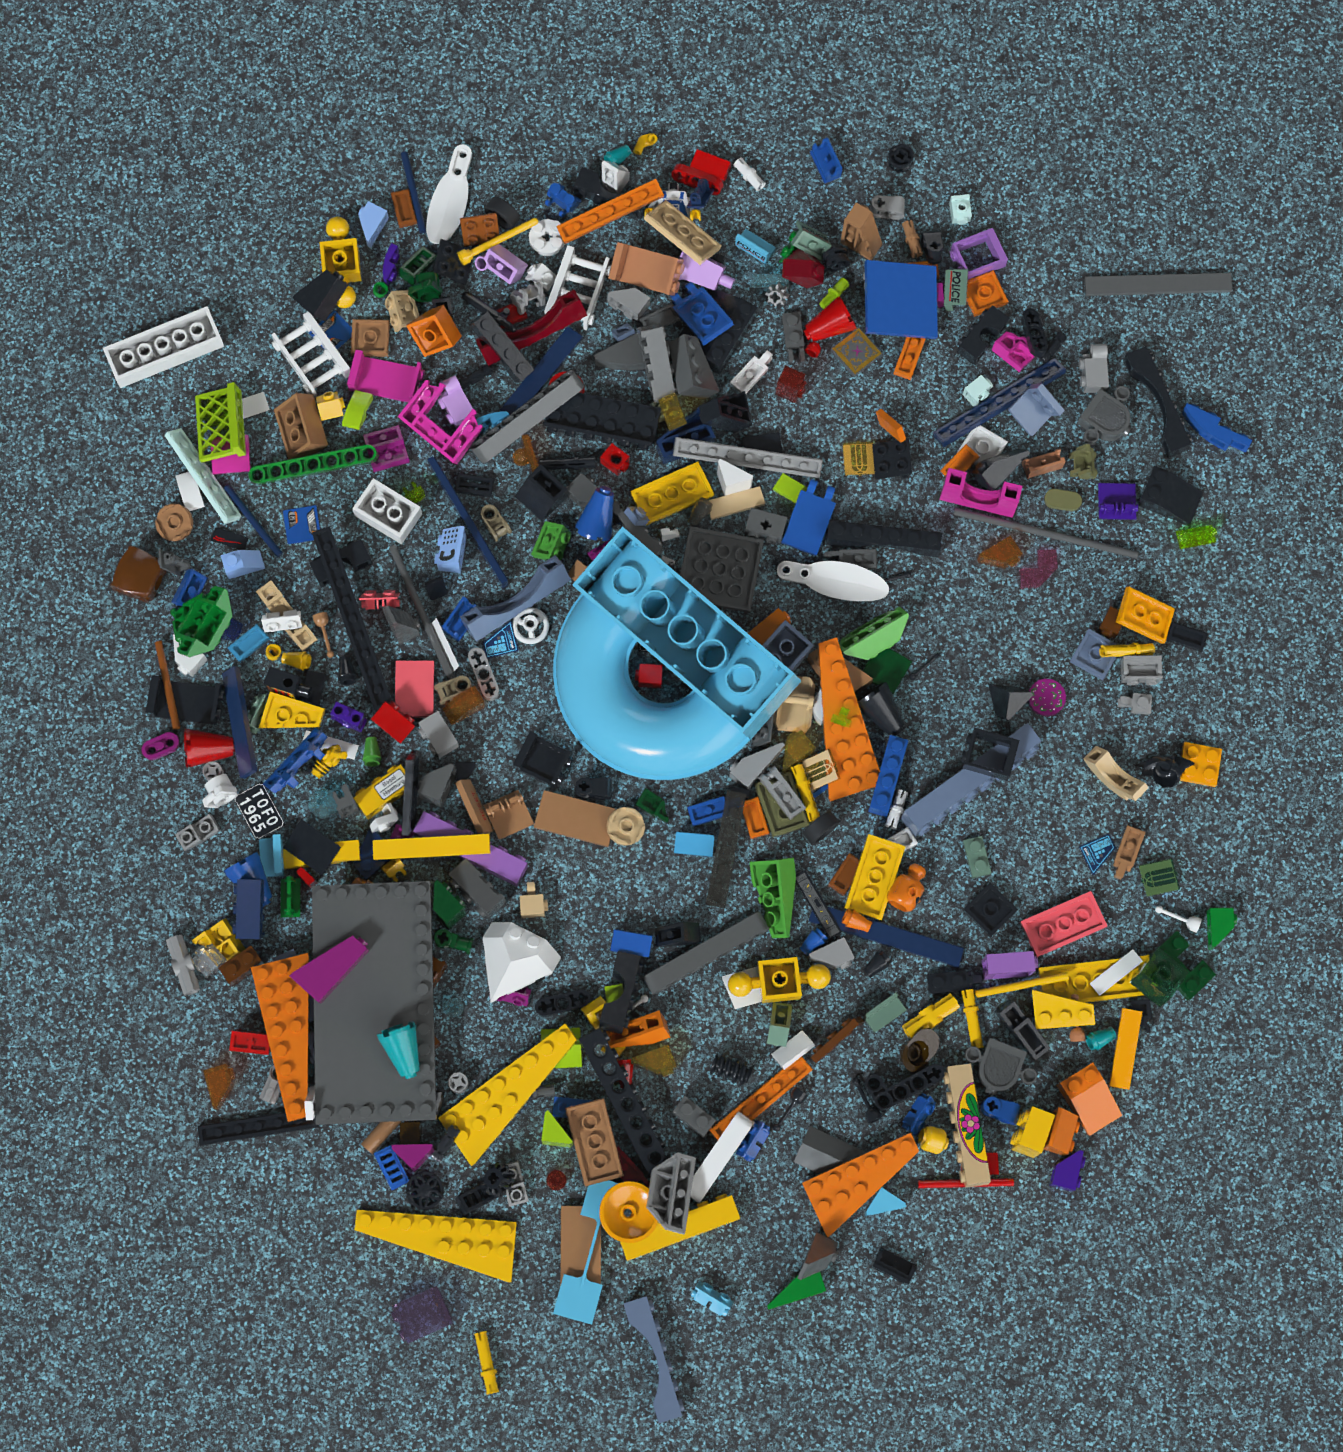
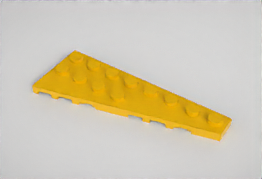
M567 1024L562 1025L438 1118L446 1130L450 1125L457 1126L460 1129L458 1136L454 1137V1142L471 1166H474L489 1149V1146L498 1138L503 1129L512 1121L531 1095L554 1070V1067L577 1042L578 1039Z

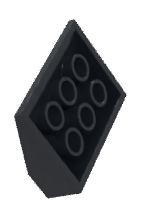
M708 289L709 295L730 317L734 324L703 346L700 342L710 369L720 375L756 318L758 307L740 297ZM687 326L684 327L679 337L683 334L695 336Z

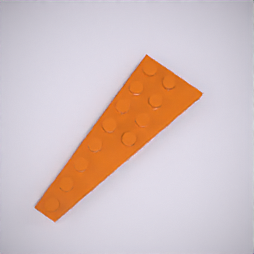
M837 637L818 643L825 751L828 750L832 763L830 765L829 760L825 759V761L832 768L834 766L838 777L837 780L827 783L828 799L830 802L875 787L880 772ZM831 767L827 770V775L832 773Z
M308 953L251 967L288 1122L306 1118L304 1101L308 1094L309 993L289 975L309 963Z

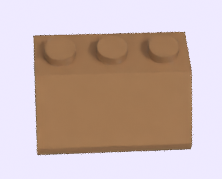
M295 393L274 409L288 460L316 454L328 446L313 394Z

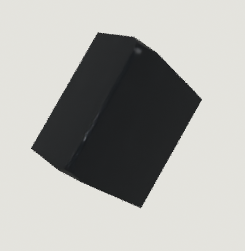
M441 576L425 583V588L431 601L448 594Z

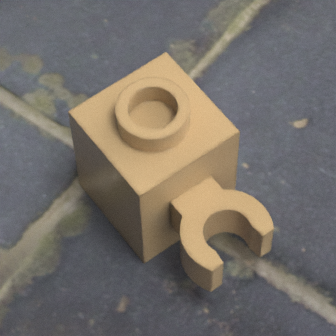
M527 882L528 895L520 896L521 918L545 917V911H548V899L544 900L543 894L536 895L535 882Z

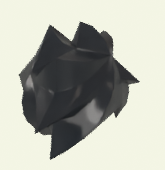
M1156 755L1134 766L1144 768L1141 776H1152L1156 784H1159L1162 788L1176 786L1184 770L1195 763L1175 755Z

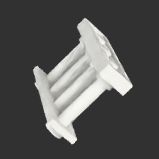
M567 245L544 310L545 314L551 309L558 297L570 292L565 290V282L570 280L593 287L595 290L592 297L577 293L581 302L589 304L588 316L581 319L584 321L583 329L587 331L588 326L594 322L595 315L593 312L604 280L610 273V258L606 257L603 265L585 260L575 255V247ZM576 264L601 272L598 281L572 274L569 271L571 265L574 266Z
M309 312L303 314L304 322L302 326L280 340L273 333V342L271 343L277 352H282L304 383L302 387L305 392L313 394L315 399L317 397L315 388L337 374H342L345 379L348 378L350 367ZM306 331H312L315 335L313 339L289 354L284 345ZM322 345L325 349L323 354L299 368L294 360L315 346ZM332 359L335 363L333 365L334 368L309 382L304 374L324 361Z

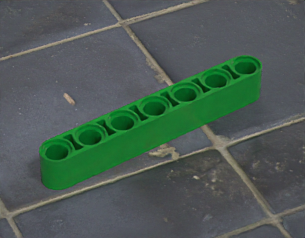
M362 445L255 466L249 471V479L258 485L370 464L378 459V451L371 445ZM368 449H372L374 452L373 457L370 459H366L364 456L365 451ZM348 453L355 454L353 462H347L346 456ZM331 456H335L337 459L336 464L333 466L328 465V459ZM317 460L318 467L311 470L309 467L310 462ZM298 463L300 466L299 471L292 473L291 466ZM280 467L281 474L274 477L273 469ZM256 471H262L263 477L260 480H255L254 478Z

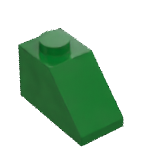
M1210 908L1206 911L1208 950L1214 949L1235 927L1234 925L1237 924V914L1234 913V908Z

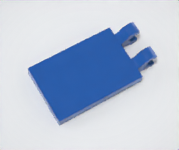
M689 282L685 285L688 289V297L682 300L678 293H675V296L670 295L673 300L672 303L675 305L672 307L674 312L703 346L734 325L730 317L703 287L697 289L692 282Z
M811 479L806 492L800 490L781 543L817 556L836 505L835 502L831 501L836 488L828 486L824 498L813 495L818 481Z

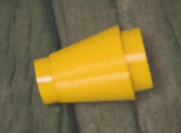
M306 651L283 652L281 662L300 670L309 669L311 655L307 654Z

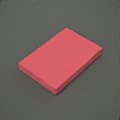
M396 661L395 703L400 707L399 711L403 715L408 713L413 718H427L434 713V661Z

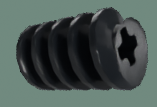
M717 1051L710 1068V1074L712 1075L717 1071L718 1078L725 1074V1081L732 1077L733 1084L739 1080L740 1087L748 1083L754 1065L747 1069V1062L740 1066V1059L733 1063V1056H729L726 1060L725 1053L723 1052L718 1056Z

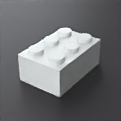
M374 478L352 508L354 516L400 544L405 541L422 516L420 506Z

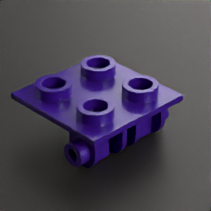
M1098 483L1099 519L1136 520L1138 504H1136L1135 484Z

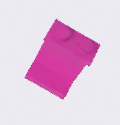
M355 350L347 386L349 391L357 390L378 397L409 402L419 390V381H423L425 370H422L420 362H417V366L414 367L364 357L363 351Z

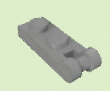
M775 766L770 768L769 772L765 775L762 774L758 777L789 820L806 810L804 804ZM775 778L777 782L772 785L770 780Z

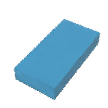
M256 624L227 648L241 663L270 640V638Z

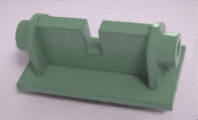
M258 694L251 702L252 708L248 713L250 730L253 734L260 732L261 729L259 728L261 717L259 716L260 714L263 715L268 699L265 694Z

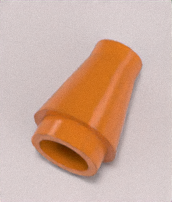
M847 909L841 922L845 924V927L868 932L872 925V921L866 919L854 909Z

